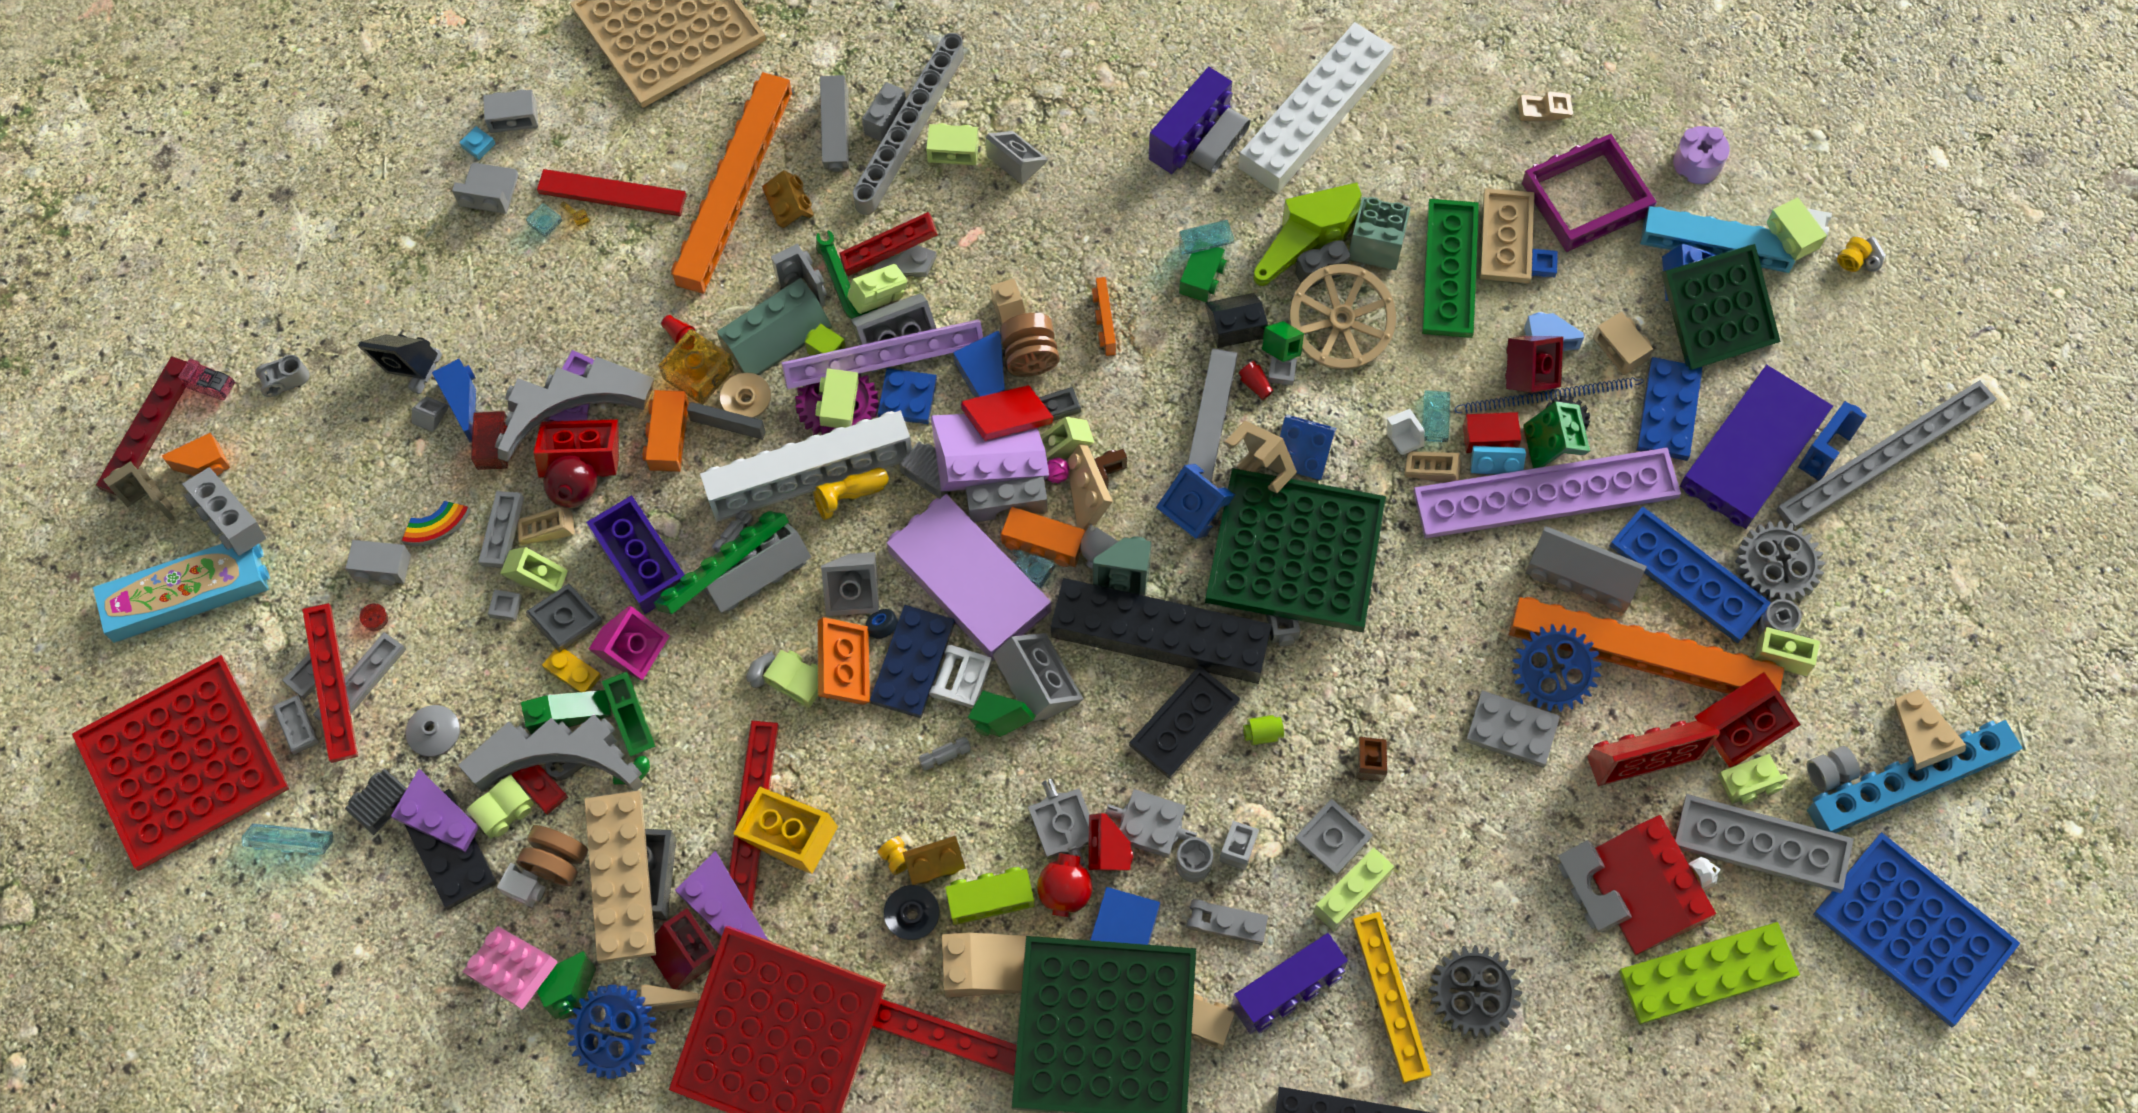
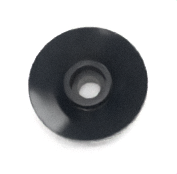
M907 885L895 890L889 896L884 906V920L888 929L895 936L904 940H918L926 937L934 930L939 920L940 910L937 899L928 889L918 885ZM910 911L918 913L915 919L907 917Z

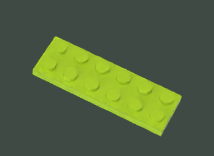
M1778 922L1619 970L1639 1025L1790 980L1800 975Z

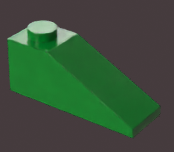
M605 690L553 694L521 702L525 726L531 735L550 718L557 724L563 722L569 728L583 724L593 714L598 719L612 716Z

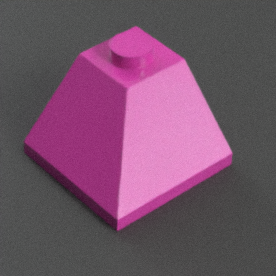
M628 606L601 628L588 650L607 664L623 672H628L629 675L639 680H643L670 635L632 606Z

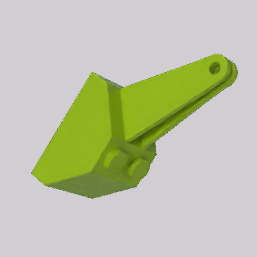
M1355 182L1285 199L1282 219L1283 228L1256 266L1253 277L1254 282L1258 286H1266L1295 264L1297 258L1302 253L1312 249H1321L1324 245L1333 241L1344 242L1356 223L1362 194L1358 183Z

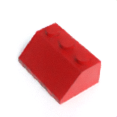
M618 419L541 422L533 453L538 478H544L546 470L552 461L564 455L580 457L581 461L593 466L597 476H616L619 463Z
M1765 672L1694 716L1697 722L1719 729L1720 735L1713 745L1729 768L1740 764L1801 725Z

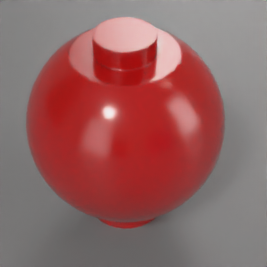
M1059 853L1058 860L1049 863L1039 875L1037 881L1038 896L1046 908L1053 909L1052 915L1069 917V912L1076 913L1080 911L1091 898L1093 889L1092 879L1087 869L1080 864V856Z

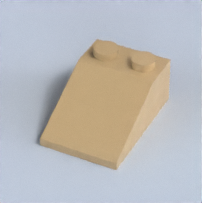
M986 933L942 934L943 977L946 998L1021 993L1026 936Z

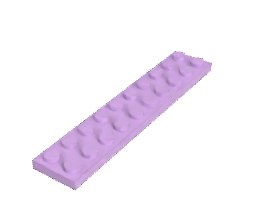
M1668 448L1414 487L1413 490L1425 539L1678 499L1681 495Z

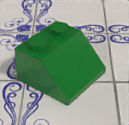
M584 951L556 964L537 990L544 1008L555 1019L569 1018L575 1014L573 1008L582 1007L579 999L586 997L596 971L594 963Z

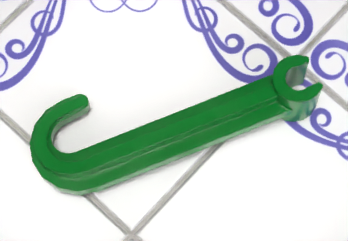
M829 230L827 231V241L821 240L820 234L817 233L816 250L822 255L846 316L853 319L877 310L878 308L862 314L858 313L847 296L851 287L835 248L833 233Z

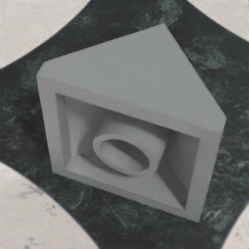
M1014 131L988 133L986 136L987 157L1022 185L1048 160Z

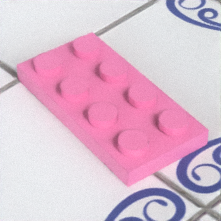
M497 926L494 931L488 934L485 943L469 959L466 968L462 972L523 1010L558 961Z

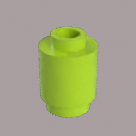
M1269 715L1247 719V725H1243L1245 741H1250L1252 746L1278 742V739L1284 738V727L1281 717Z

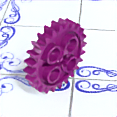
M861 373L858 374V388L854 408L856 411L853 414L852 426L864 419L872 420L871 417L877 416L876 409L879 408L878 392L875 391L874 382L869 383V376L861 377ZM820 382L798 387V396H795L796 413L799 414V421L804 422L806 430L812 428L813 435H817L819 432H822V435L836 429L834 427L820 426V417L815 415L817 401H822L823 395H818L821 393L819 392Z

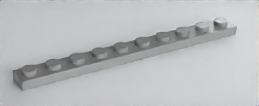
M1981 380L1977 381L1779 505L1776 509L1788 525L1793 523L1794 530L1991 406L1997 400L1996 397Z

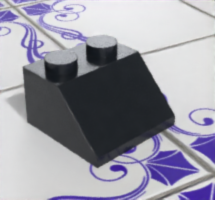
M1255 293L1205 302L1217 348L1263 339L1264 330L1268 326L1262 302Z
M385 334L360 341L358 347L386 373L419 379L426 378L438 355L430 346L431 343L421 337L416 339L408 338L402 334L397 336Z

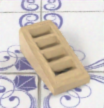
M1411 451L1407 453L1404 475L1406 477L1442 483L1458 481L1461 472V458L1459 453ZM1416 460L1420 461L1419 469H1415ZM1426 462H1430L1429 470L1425 469ZM1437 464H1441L1440 470H1436Z
M559 506L519 519L517 524L519 544L524 545L574 535L572 512L567 508ZM539 523H541V531H539ZM528 525L532 527V534L528 533Z
M641 985V997L646 998L642 1006L652 1007L648 1013L695 1008L698 1006L701 998L698 993Z

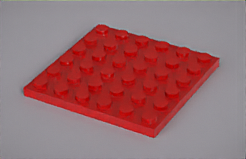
M222 655L72 733L131 863L137 871L144 869L290 789Z
M725 926L669 1090L727 1113H843L887 984L736 928Z

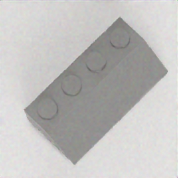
M787 523L704 590L721 613L730 611L737 607L741 600L757 595L761 588L769 583L780 581L784 574L792 569L801 568L812 557L798 532Z
M1545 526L1526 574L1531 575L1536 581L1551 583L1561 591L1574 592L1581 595L1584 600L1596 601L1606 605L1612 611L1625 613L1647 566Z

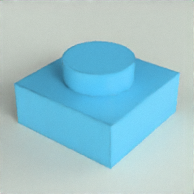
M477 126L459 142L461 148L478 160L496 144L491 136Z

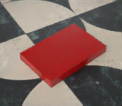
M1029 385L961 402L962 411L984 441L1050 425L1054 418Z

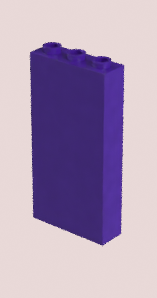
M1766 364L1687 472L1679 487L1684 489L1685 493L1689 496L1696 497L1706 503L1707 507L1711 510L1720 512L1729 518L1730 522L1734 525L1747 529L1825 420L1833 405Z

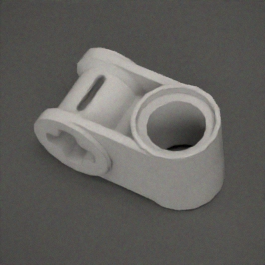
M286 355L276 361L262 364L255 370L256 377L260 379L262 384V395L266 397L277 396L284 391L301 386L308 381L310 376L306 366L295 355Z

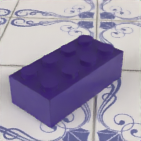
M1208 66L1151 130L1149 135V160L1170 174H1173L1177 168L1181 169L1185 165L1190 153L1195 151L1228 108H1231L1230 101L1233 95L1231 92L1232 81Z
M632 495L586 522L593 537L644 615L656 608L654 602L661 597L660 595L663 591L681 582V578L685 574Z
M1326 933L1236 992L1233 996L1231 1007L1250 1035L1255 1031L1260 1034L1273 1025L1272 1021L1279 1015L1285 1018L1296 1010L1295 1006L1300 1001L1304 1000L1307 1003L1320 994L1318 991L1326 984L1330 988L1342 980V975L1346 972L1344 969L1348 960L1331 935Z

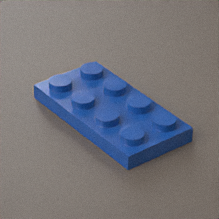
M1656 357L1651 358L1636 451L1643 452L1668 448L1671 458L1688 461L1691 453L1703 367L1689 370L1688 366L1682 362Z

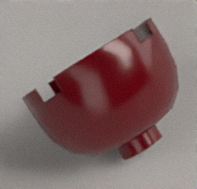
M564 455L556 458L548 466L543 479L546 495L555 505L562 508L583 506L593 496L598 484L597 474L593 466L581 461L580 457L576 455Z

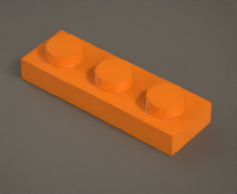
M1106 277L1096 278V288H1092L1093 303H1098L1099 310H1095L1096 325H1101L1102 332H1098L1099 346L1105 348L1106 356L1116 355V340Z

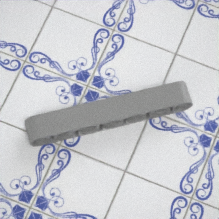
M1212 348L1188 461V465L1196 464L1203 469L1204 473L1201 475L1211 483L1238 355L1237 352Z

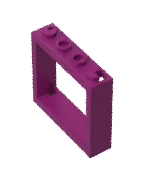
M1611 133L1599 139L1596 137L1590 143L1583 146L1577 145L1562 155L1556 154L1549 158L1548 161L1539 165L1533 164L1532 168L1525 171L1522 185L1526 191L1534 192L1535 205L1566 252L1645 218L1649 206L1655 207L1657 203ZM1604 155L1635 202L1570 230L1540 185V182Z

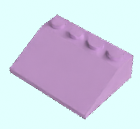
M965 414L931 416L941 491L966 490L968 486L1043 476L1045 481L1049 476L1046 451L1038 428L984 441Z

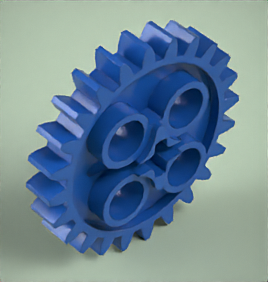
M1551 624L1549 632H1546L1540 626V635L1538 636L1531 631L1530 636L1532 640L1530 642L1522 639L1526 647L1524 649L1516 648L1521 657L1512 659L1514 663L1519 664V667L1513 669L1512 673L1520 674L1521 677L1517 678L1514 682L1515 684H1524L1520 690L1521 694L1529 691L1528 702L1537 698L1538 708L1545 702L1547 703L1548 711H1551L1555 704L1559 711L1562 712L1563 704L1567 703L1569 708L1573 709L1574 700L1583 704L1581 697L1583 694L1589 697L1592 696L1588 688L1589 686L1598 687L1592 679L1593 677H1601L1600 673L1594 671V668L1601 666V662L1593 661V658L1599 655V652L1589 651L1594 643L1591 641L1584 644L1583 641L1586 637L1584 633L1576 637V628L1573 627L1567 633L1565 624H1562L1559 631H1556L1554 624ZM1562 643H1568L1572 647V653L1565 658L1557 654V648ZM1547 645H1551L1556 661L1559 664H1564L1560 671L1567 687L1566 690H1562L1556 673L1554 671L1549 672V668H1552L1553 664L1546 649ZM1538 652L1546 655V663L1540 667L1534 666L1531 663L1532 656ZM1574 668L1579 669L1582 674L1581 679L1576 683L1567 680L1568 671ZM1545 678H1553L1556 681V687L1551 692H1545L1541 689V682Z
M598 986L597 992L588 991L589 999H579L582 1008H573L577 1018L568 1020V1022L574 1025V1029L567 1031V1034L574 1035V1040L570 1041L568 1046H576L577 1048L572 1056H581L582 1058L578 1065H588L587 1073L596 1072L597 1078L606 1076L607 1079H614L616 1076L626 1077L627 1072H636L635 1064H645L642 1055L652 1054L647 1045L656 1043V1041L649 1038L650 1034L657 1032V1029L650 1027V1023L654 1022L656 1017L647 1016L652 1007H643L642 1005L646 998H636L637 990L628 991L627 986ZM602 1008L605 1009L606 1013L604 1020H602L600 1015ZM627 1015H629L631 1019L629 1027H627L625 1023V1018ZM591 1024L601 1028L610 1027V1030L615 1032L632 1034L633 1039L623 1035L614 1036V1033L609 1031L592 1029ZM595 1036L598 1038L597 1048H595L593 1043ZM620 1043H622L624 1048L622 1055L618 1051Z

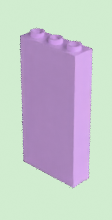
M947 494L941 499L936 498L933 500L925 512L921 515H915L903 530L894 532L888 539L887 547L889 554L950 618L955 619V623L988 657L992 658V661L995 660L992 654L1009 638L1024 635L1052 611L1051 601Z

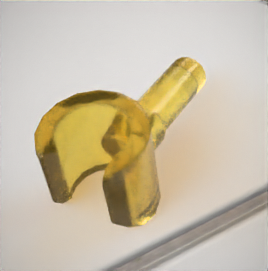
M565 201L561 202L560 206L573 217L578 227L590 222L584 208L576 212Z

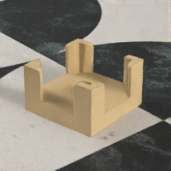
M1245 420L1225 441L1227 448L1231 450L1244 439L1249 453L1237 465V469L1256 472L1261 466H1264L1279 473L1268 486L1269 490L1278 493L1297 473L1283 438Z

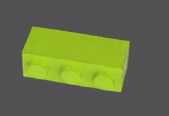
M1013 867L1005 870L1004 874L994 876L993 873H986L978 876L977 880L967 882L966 879H959L951 882V886H946L945 889L953 926L1034 908V897L1027 868L1021 870L1020 867Z

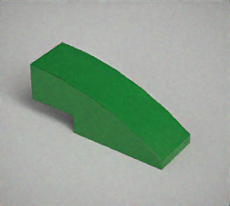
M624 672L601 681L629 756L631 757L656 747L629 673Z

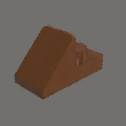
M1359 737L1356 779L1383 782L1387 776L1386 739Z

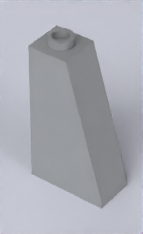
M845 75L820 76L822 163L825 169L839 172L843 168H849V89Z

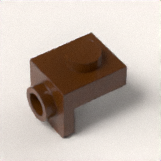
M1124 449L1117 451L1109 450L1102 456L1094 458L1107 489L1109 487L1107 475L1127 468V455Z

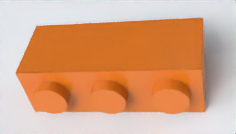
M654 390L653 399L649 400L648 411L649 415H651L650 423H646L645 433L646 438H648V444L643 447L642 456L643 461L647 462L650 471L681 472L688 414L687 408L689 405L685 391Z
M1011 507L1001 532V541L1006 548L1012 551L1022 550L1037 559L1047 558L1053 560L1059 566H1072L1076 568L1082 552L1081 540L1086 530Z

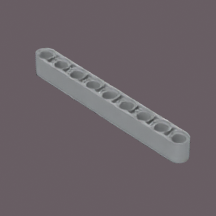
M948 33L942 37L856 184L853 196L855 208L860 214L868 215L876 210L964 57L963 41L957 33Z

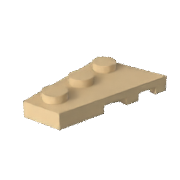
M1079 444L1070 455L1067 463L1070 467L1069 479L1077 527L1087 530L1090 524L1093 526L1097 524L1113 501L1088 445Z
M1920 689L1895 698L1894 706L1902 730L1906 734L1907 745L1914 759L1915 770L1965 752L1966 744Z

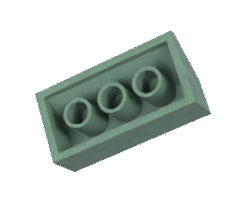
M799 278L718 330L717 334L722 348L742 373L760 375L805 346L807 334L812 329L815 330L820 323L828 329H831L832 325L816 296L805 282Z

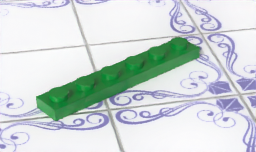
M768 511L762 514L757 523L744 528L740 532L739 537L722 545L721 551L714 556L704 559L700 564L701 566L694 572L685 574L681 578L680 583L663 591L660 595L661 597L654 602L658 611L673 614L789 523L785 513Z

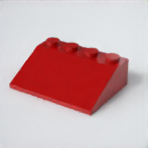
M1683 720L1671 724L1670 728L1660 730V727H1655L1645 731L1644 735L1635 737L1634 734H1629L1619 738V741L1609 744L1608 741L1596 743L1593 745L1587 758L1599 787L1701 760L1720 735L1718 728L1697 721L1686 723Z
M1661 814L1634 826L1595 848L1605 868L1596 872L1592 878L1602 895L1615 890L1622 897L1632 918L1618 925L1635 956L1709 922L1717 914Z

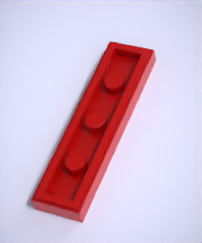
M927 212L839 252L845 273L850 276L936 237L938 234L932 216Z

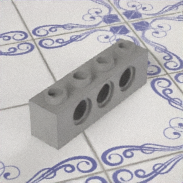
M210 467L182 483L187 491V494L184 495L186 501L192 508L198 507L195 510L203 522L209 520L207 525L215 536L221 534L219 539L227 550L232 548L240 556L266 539L256 520Z

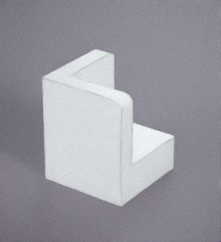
M1411 409L1387 418V435L1401 455L1424 446L1425 431Z

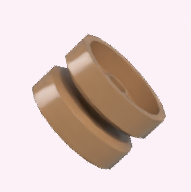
M533 825L527 837V841L532 847L522 848L516 863L540 878L571 887L578 874V871L572 864H582L589 851L588 848L576 839L559 831L540 825Z

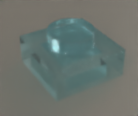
M542 203L526 218L529 226L546 238L562 222V218Z

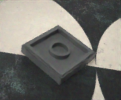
M570 584L565 585L526 611V616L559 652L602 624V618Z

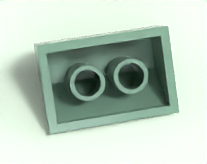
M1138 536L1123 538L1096 556L1093 560V584L1146 596L1150 572L1151 541Z

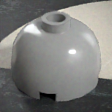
M1092 524L1089 525L1081 540L1082 555L1088 560L1086 565L1093 569V560L1096 556L1119 542Z

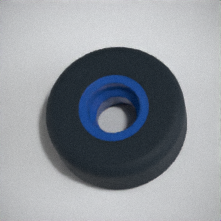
M881 609L870 615L866 621L869 634L875 639H882L891 635L898 624L897 617L890 609Z

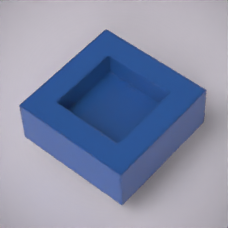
M1532 249V276L1555 278L1557 274L1558 251Z

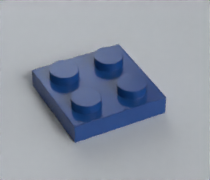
M886 368L878 417L886 412L901 410L904 421L929 424L937 375Z

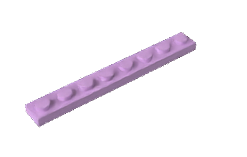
M973 320L781 362L786 388L791 389L818 383L821 377H826L827 368L858 372L859 374L953 353L982 339V327L979 320Z

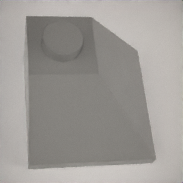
M875 552L847 554L821 566L826 616L868 614L879 611Z

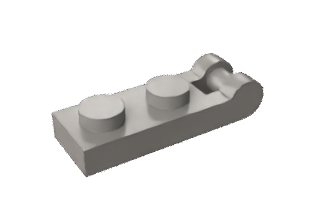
M1197 899L1191 900L1190 909L1192 914L1191 918L1187 920L1186 928L1263 945L1268 915L1210 904ZM1203 913L1211 915L1210 923L1202 921Z

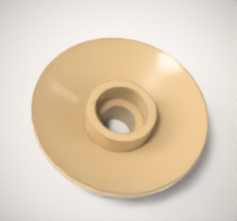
M740 373L732 376L724 383L720 391V402L725 411L752 418L761 415L768 408L771 401V390L768 383L761 376L753 373ZM745 398L751 399L748 402H742Z

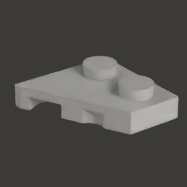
M916 245L877 263L873 271L896 264L905 278L908 276L927 277L937 255L933 250Z

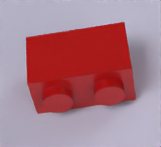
M1518 412L1466 414L1463 423L1466 453H1472L1473 446L1519 448L1521 433Z

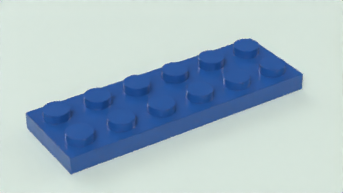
M1643 506L1609 545L1621 556L1647 566L1644 572L1646 575L1737 644L1771 604L1769 600Z

